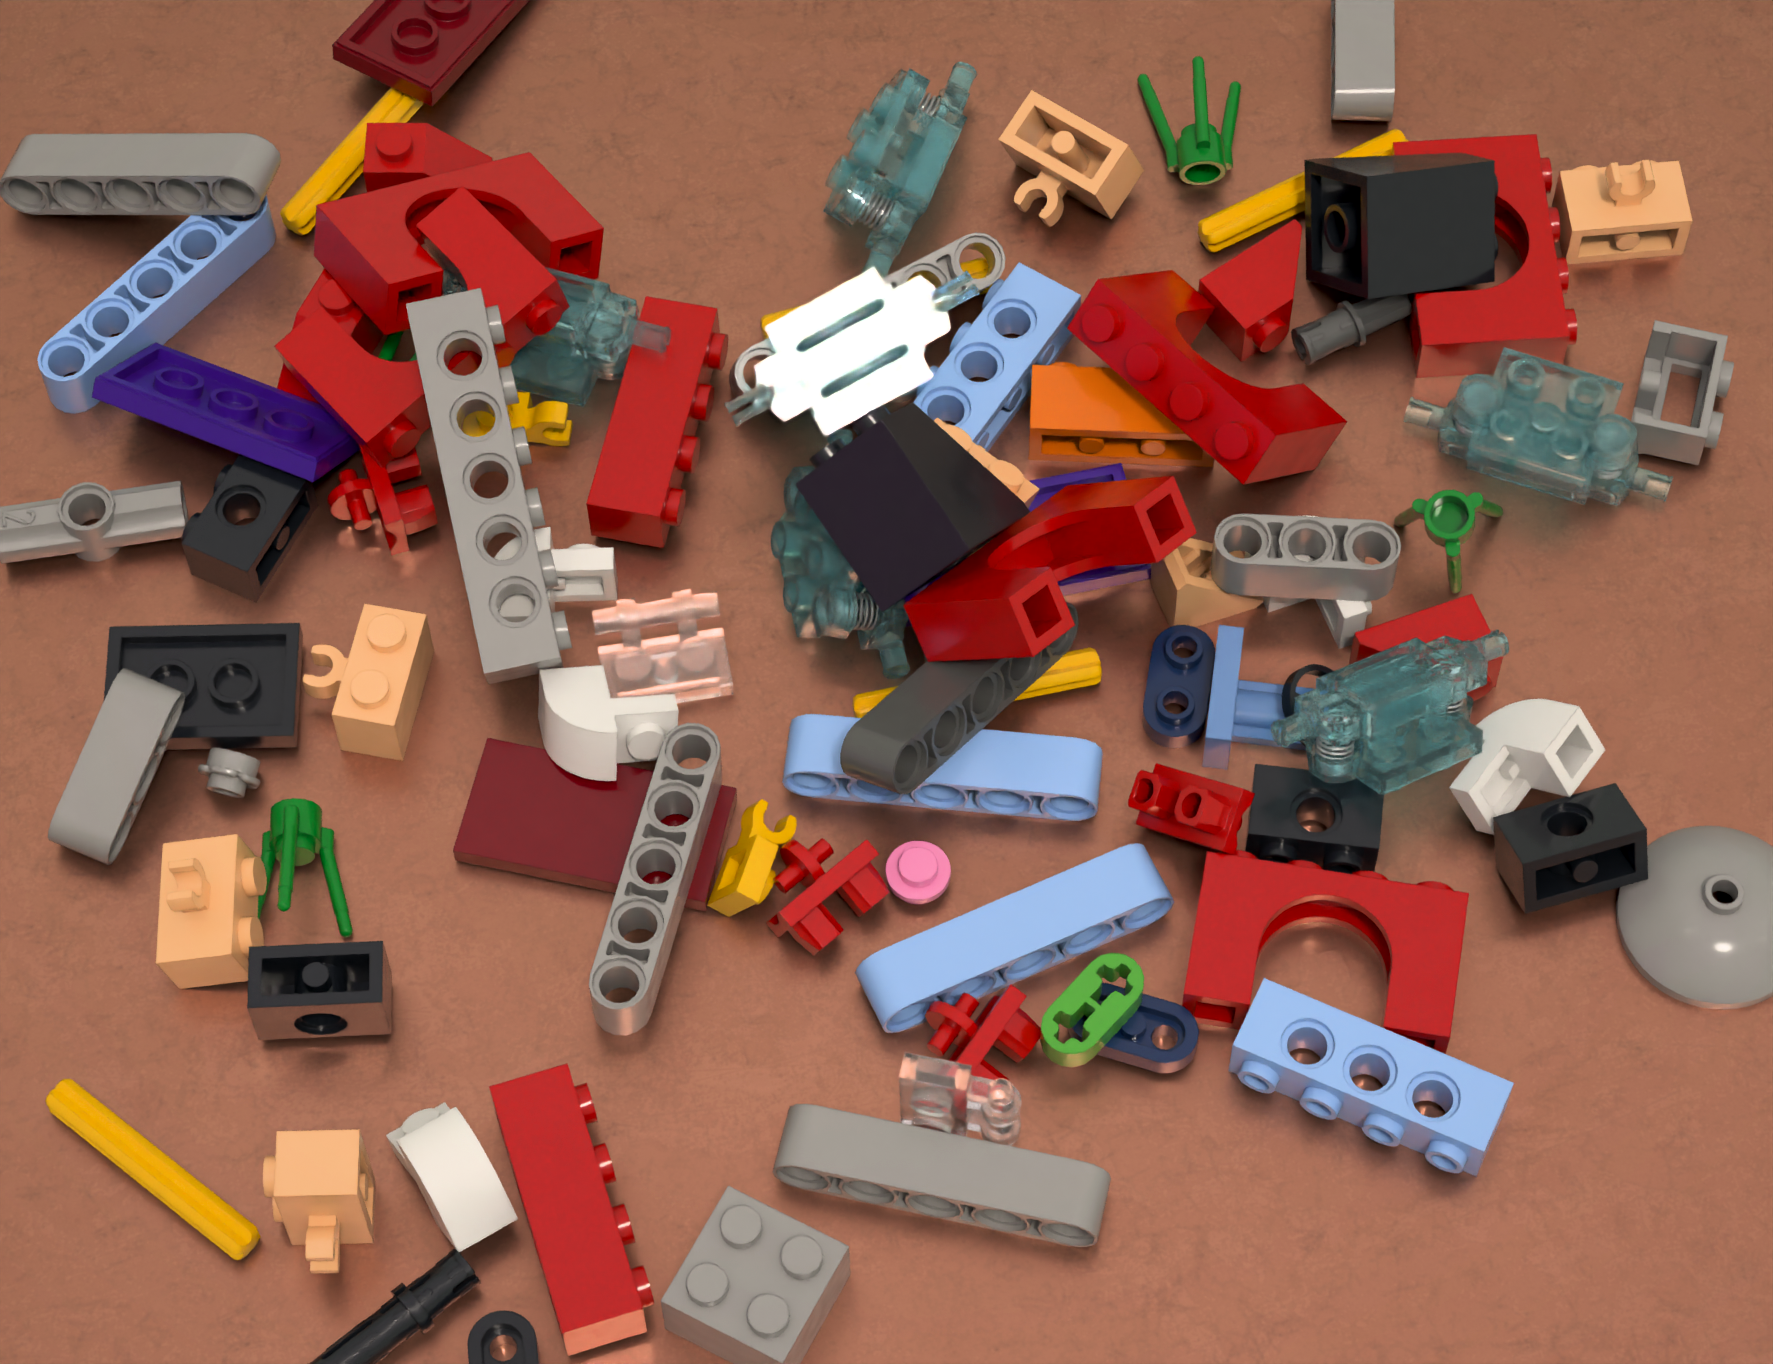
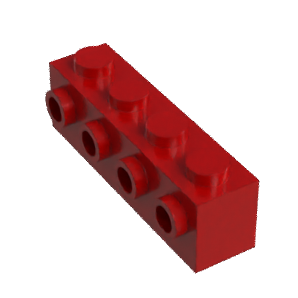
M649 296L645 297L586 503L592 536L664 548L670 525L680 526L686 503V491L680 488L684 474H694L699 459L700 438L695 437L699 421H709L713 408L714 386L709 385L713 369L722 371L727 357L728 334L720 333L718 308Z
M566 1063L489 1086L496 1117L567 1355L570 1356L647 1332L643 1308L655 1305L644 1266L630 1268L624 1246L635 1243V1238L624 1203L612 1207L605 1185L616 1182V1177L606 1144L592 1145L587 1125L598 1122L587 1083L574 1086L568 1064Z

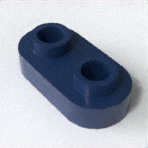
M1176 625L1167 628L1157 636L1152 647L1143 702L1142 725L1145 733L1153 742L1166 748H1183L1191 745L1199 739L1205 728L1214 670L1215 647L1210 637L1196 627ZM1178 648H1186L1191 650L1194 655L1188 658H1181L1175 655L1173 651ZM1170 703H1177L1186 710L1179 714H1173L1164 707Z
M1102 983V993L1097 1003L1101 1005L1114 991L1120 992L1125 996V988ZM1143 994L1142 1003L1137 1011L1096 1055L1158 1073L1176 1072L1186 1067L1195 1056L1199 1037L1198 1025L1194 1016L1185 1007L1174 1002ZM1084 1015L1075 1026L1068 1029L1071 1038L1083 1042V1025L1088 1019L1087 1016ZM1158 1036H1168L1175 1041L1176 1045L1164 1050L1156 1047L1152 1041Z

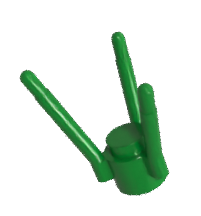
M1201 56L1194 57L1192 66L1195 123L1183 128L1181 137L1176 143L1149 77L1146 74H1140L1137 81L1166 152L1167 170L1172 173L1179 172L1180 179L1192 185H1207L1221 180L1225 176L1226 171L1233 168L1232 144L1240 102L1241 84L1237 81L1230 84L1220 135L1217 133L1216 127L1209 124L1204 59Z
M1442 490L1434 494L1428 501L1420 498L1414 500L1412 507L1400 513L1394 520L1397 527L1409 525L1418 519L1424 520L1425 531L1428 537L1435 544L1445 547L1449 589L1453 593H1459L1462 589L1460 545L1464 544L1472 536L1475 528V513L1479 512L1495 518L1503 515L1501 506L1484 500L1479 492L1466 496L1464 493L1456 490Z
M296 798L285 799L275 803L271 807L270 831L262 834L261 859L266 870L267 886L264 895L258 897V918L260 919L262 907L265 903L275 859L280 862L277 906L280 911L285 912L291 907L295 866L311 863L315 858V853L320 854L340 934L346 938L350 937L353 929L334 854V831L322 827L321 807L313 801Z

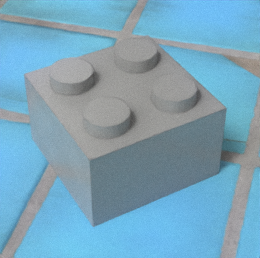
M728 1186L661 1299L665 1329L733 1364H800L850 1277L849 1246Z

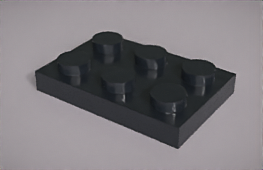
M300 623L109 627L104 700L117 674L123 668H127L185 693L183 710L166 750L297 747L303 633Z

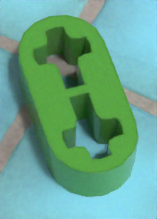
M1120 953L1100 955L1080 973L1047 1009L1042 1017L1040 1043L1043 1052L1052 1062L1064 1067H1077L1086 1064L1096 1056L1137 1011L1142 1003L1144 975L1141 967L1134 959ZM1119 977L1126 979L1125 996L1120 992L1114 991L1101 1005L1097 1003L1102 993V978L1109 982H1114ZM1084 1015L1088 1017L1083 1025V1042L1075 1038H1070L1065 1043L1058 1041L1059 1024L1070 1029Z

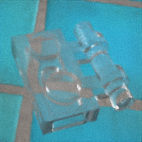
M691 589L672 591V598L635 603V598L633 597L616 600V607L592 610L595 635L621 632L622 643L598 647L600 665L604 666L610 698L675 694L676 702L682 703L733 695V681L723 627L698 631L696 619L720 616L717 591L692 595ZM670 623L677 624L678 635L641 640L640 628Z
M908 1052L904 1053L899 1075L901 1123L966 1137L968 1130L981 1132L982 1138L985 1141L1012 1146L1018 1140L1021 1128V1119L1019 1117L1021 1113V1095L1009 1080L1005 1078L993 1080L973 1076L972 1065Z

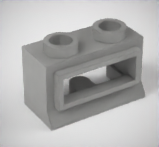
M1657 320L1654 321L1628 431L1630 447L1627 455L1644 453L1699 465L1704 447L1716 449L1724 413L1713 411L1715 396L1726 398L1734 368V362L1723 360L1728 336ZM1670 372L1700 378L1690 426L1660 420Z

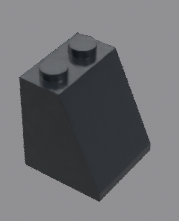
M1466 153L1304 160L1306 280L1366 299L1495 282V260L1498 256V240L1495 235V200L1498 195V180L1495 174L1494 160Z
M913 402L891 414L882 405L863 417L852 426L858 436L847 445L839 438L821 449L809 459L815 469L795 484L882 612L944 575L1030 513L1025 503Z

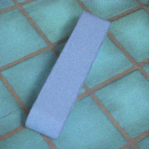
M267 195L259 210L254 214L189 216L51 337L40 349L37 361L52 404L65 413L73 414L85 412L100 402L92 398L94 381L97 376L155 342L164 345L271 249L276 239ZM164 294V296H162V297L153 298V297H155V296ZM121 333L118 336L109 337L112 334ZM77 372L74 375L64 377L68 373Z
M805 714L795 717L790 722L782 783L789 791L801 796L1063 821L1086 820L1095 816L1098 811L1103 752L1096 743L1086 739L982 729L915 790L908 794H899L852 778L843 772L840 764L842 744L848 731L861 718Z
M1140 843L1128 844L881 949L862 961L857 967L855 974L884 1031L887 1033L901 1032L926 1022L925 1014L935 1001L946 1002L954 1006L963 993H968L975 999L982 998L1010 984L1019 982L1154 923L1168 913L1173 907L1174 900L1145 846Z

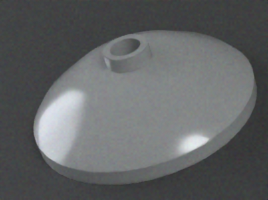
M1721 826L1684 828L1668 833L1647 846L1648 879L1620 887L1616 902L1618 934L1622 946L1635 968L1663 993L1697 1007L1723 1010L1738 1009L1773 997V846L1746 832ZM1716 891L1726 892L1732 897L1733 902L1729 904L1720 903L1713 897L1712 893Z

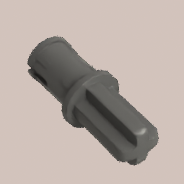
M1407 294L1364 299L1353 305L1348 301H1342L1338 303L1337 310L1313 322L1292 329V341L1301 360H1304L1306 365H1310L1328 356V354L1352 344L1355 347L1365 345L1367 335L1406 318L1412 312V305Z

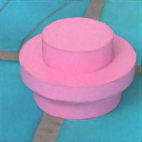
M910 841L904 843L891 853L886 863V881L890 890L898 898L910 904L921 905L937 899L945 892L950 882L951 866L949 859L942 849L930 842Z

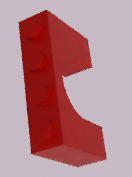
M1537 134L1393 142L1391 155L1466 153L1494 160L1495 174L1498 180V195L1495 200V233L1511 246L1521 266L1510 279L1491 288L1415 293L1409 332L1416 378L1562 370L1567 346L1575 345L1577 341V319L1573 308L1565 309L1563 294L1568 292V265L1565 257L1557 258L1555 243H1559L1560 216L1557 207H1548L1546 194L1550 193L1552 188V168L1548 157L1540 158Z
M530 152L318 204L316 205L314 257L384 335H389L411 329L406 309L407 303L442 296L444 270L421 246L425 242L416 225L462 185L557 279L561 288L599 278L604 228Z
M463 185L416 225L430 253L467 291L481 288L486 307L499 306L506 338L505 343L494 345L499 368L509 366L515 354L535 336L544 335L552 330L559 322L562 313L570 307L557 279ZM322 306L274 346L290 373L381 468L394 458H399L409 453L417 445L421 435L431 427L418 361H388L370 354ZM461 351L451 358L448 369L456 375L465 376L472 374L479 368L482 357L473 351Z
M1167 270L1101 278L1096 281L1067 329L1237 480L1245 485L1316 469L1348 421L1304 383L1270 389L1260 388L1229 376L1202 358L1191 348V344L1216 307L1175 271Z
M1174 476L1067 485L907 601L903 606L928 662L1034 657L1075 626L1057 582L1076 574L1102 567L1158 563L1197 532Z
M1236 850L1234 855L1224 852L1207 851L1182 1006L1190 1011L1197 1023L1240 1030L1250 1007L1256 964L1266 945L1279 933L1293 926L1311 922L1330 923L1344 927L1359 935L1373 948L1381 961L1386 981L1381 1027L1446 1054L1451 1035L1469 893L1454 891L1450 886L1436 881L1410 884L1388 880L1384 875L1373 871H1356L1352 874L1323 870L1318 864L1305 860H1293L1285 864L1260 860L1255 855L1242 850Z

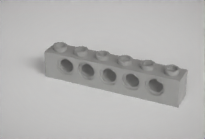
M481 288L407 303L406 309L486 680L488 684L539 674L540 669L564 668L560 650L570 649L572 644L564 610L552 613L547 589L557 587L559 584L551 549L539 551L534 527L546 524L538 487L525 490L520 466L532 464L525 427L512 429L507 405L519 403L511 365L501 368L498 365L494 345L506 342L499 306L486 307ZM461 351H473L482 357V362L475 372L461 376L452 373L448 369L451 358ZM475 411H485L495 418L494 426L487 434L472 437L461 431V424L467 415ZM487 472H499L508 478V485L505 491L494 498H484L474 492L475 482L481 475ZM504 532L517 535L522 540V544L518 553L512 558L498 560L487 553L488 543L495 535ZM513 594H525L535 601L532 614L520 622L508 621L500 615V607L503 601Z

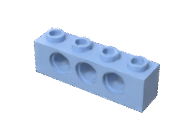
M1019 262L1005 281L999 278L992 284L984 298L982 312L972 324L965 322L958 329L950 345V354L941 366L933 365L927 370L919 383L916 392L917 398L913 403L933 421L939 418L942 421L956 423L954 426L964 430L971 437L972 442L982 446L988 452L1030 396L1032 365H1050L1054 363L1074 335L1067 327L1081 306V295ZM1017 334L1020 335V337L1007 338L1002 335ZM974 377H983L989 380L984 382H974L969 379Z
M1266 978L1263 979L1232 1045L1228 1070L1238 1075L1239 1080L1255 1091L1268 1094L1274 1091L1299 1101L1300 1105L1307 1112L1316 1117L1326 1120L1340 1118L1361 1127L1364 1134L1377 1143L1392 1147L1401 1144L1424 1154L1429 1163L1443 1171L1450 1173H1461L1464 1171L1474 1176H1477L1505 1112L1514 1085L1511 1081ZM1306 1048L1318 1054L1321 1060L1314 1064H1302L1294 1060L1289 1053L1295 1049ZM1361 1074L1371 1075L1377 1078L1383 1087L1375 1091H1366L1357 1087L1351 1078ZM1419 1101H1432L1440 1105L1446 1114L1436 1118L1427 1117L1418 1112L1414 1104Z

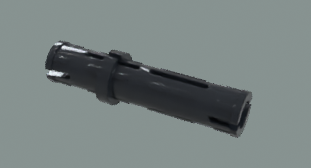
M454 1248L448 1255L437 1262L434 1267L421 1277L415 1279L408 1286L401 1283L390 1291L393 1297L308 1364H377L419 1330L422 1334H425L435 1326L433 1319L444 1312L457 1299L481 1284V1282L474 1274L475 1272L468 1262Z

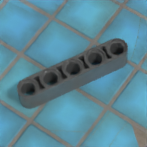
M1066 602L1075 626L1034 657L925 662L848 731L840 753V764L843 772L852 778L899 794H908L915 790L1068 652L1078 630V613L1076 608Z

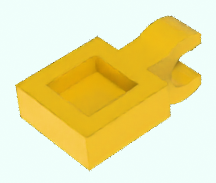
M517 392L519 403L507 405L512 429L524 426L528 442L544 443L550 446L570 445L573 422L572 420H567L569 405L560 401H544L533 407L530 392ZM485 411L472 412L465 417L462 431L472 437L483 436L493 428L495 418Z
M763 799L751 804L744 811L741 818L739 840L737 845L727 850L707 906L727 917L753 905H759L767 897L774 884L773 878L776 876L775 871L771 867L778 848L789 841L796 831L797 820L792 815L778 820L774 832L769 830L763 819L768 802Z

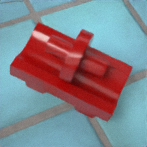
M359 445L362 455L361 462L367 479H358L354 469H346L340 472L338 475L340 485L328 495L327 503L330 512L335 518L340 520H352L355 529L364 530L372 525L370 514L377 510L391 556L410 551L406 535L438 524L435 507L427 484L394 493L392 483L422 475L416 449L414 447L406 455L394 458L381 468Z
M1156 763L1153 773L1144 770L1137 773L1128 799V806L1139 811L1135 823L1138 826L1234 855L1238 845L1237 831L1242 826V816L1252 804L1255 793Z
M821 838L809 849L796 840H789L780 848L781 857L787 867L773 878V882L784 894L799 882L807 889L767 921L766 924L778 938L788 931L800 945L814 956L844 931L821 903L834 891H837L855 914L860 917L890 892L878 871L870 863L879 853L866 839L825 873L821 864L834 854L833 848L825 839Z
M1010 984L1001 996L994 995L991 997L975 1021L970 1017L979 1006V1002L968 993H963L954 1006L942 1001L933 1002L927 1010L925 1017L936 1032L927 1043V1048L935 1055L942 1057L952 1043L957 1045V1047L926 1090L941 1102L955 1095L982 1112L990 1108L1008 1085L1009 1079L983 1059L987 1052L994 1045L1018 1063L1029 1054L1041 1036V1028L1026 1012L1019 1008L1027 996Z

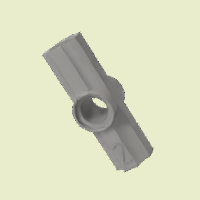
M174 481L108 491L104 486L97 483L83 482L69 488L61 498L0 507V562L4 564L73 553L83 560L99 562L112 557L119 551L121 546L182 538L185 526L189 521L182 482ZM92 519H101L95 524L89 526L83 525L86 521Z

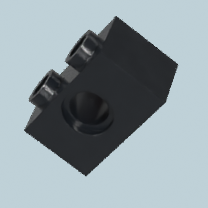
M239 454L233 465L227 464L219 473L214 485L213 496L202 513H195L185 526L182 535V546L191 574L257 603L318 506L313 483ZM246 518L255 519L247 525H235L240 520Z
M1255 764L1251 792L1255 793L1252 804L1249 806L1245 851L1255 855L1260 860L1285 864L1293 860H1305L1318 864L1323 870L1352 874L1356 871L1374 872L1380 847L1385 778ZM1306 820H1315L1323 823L1328 829L1322 832H1311L1304 829L1299 823Z
M1616 783L1574 794L1571 797H1563L1493 817L1496 868L1525 914L1648 879L1647 829Z
M383 941L249 947L247 1009L258 1040L391 1034L392 972Z

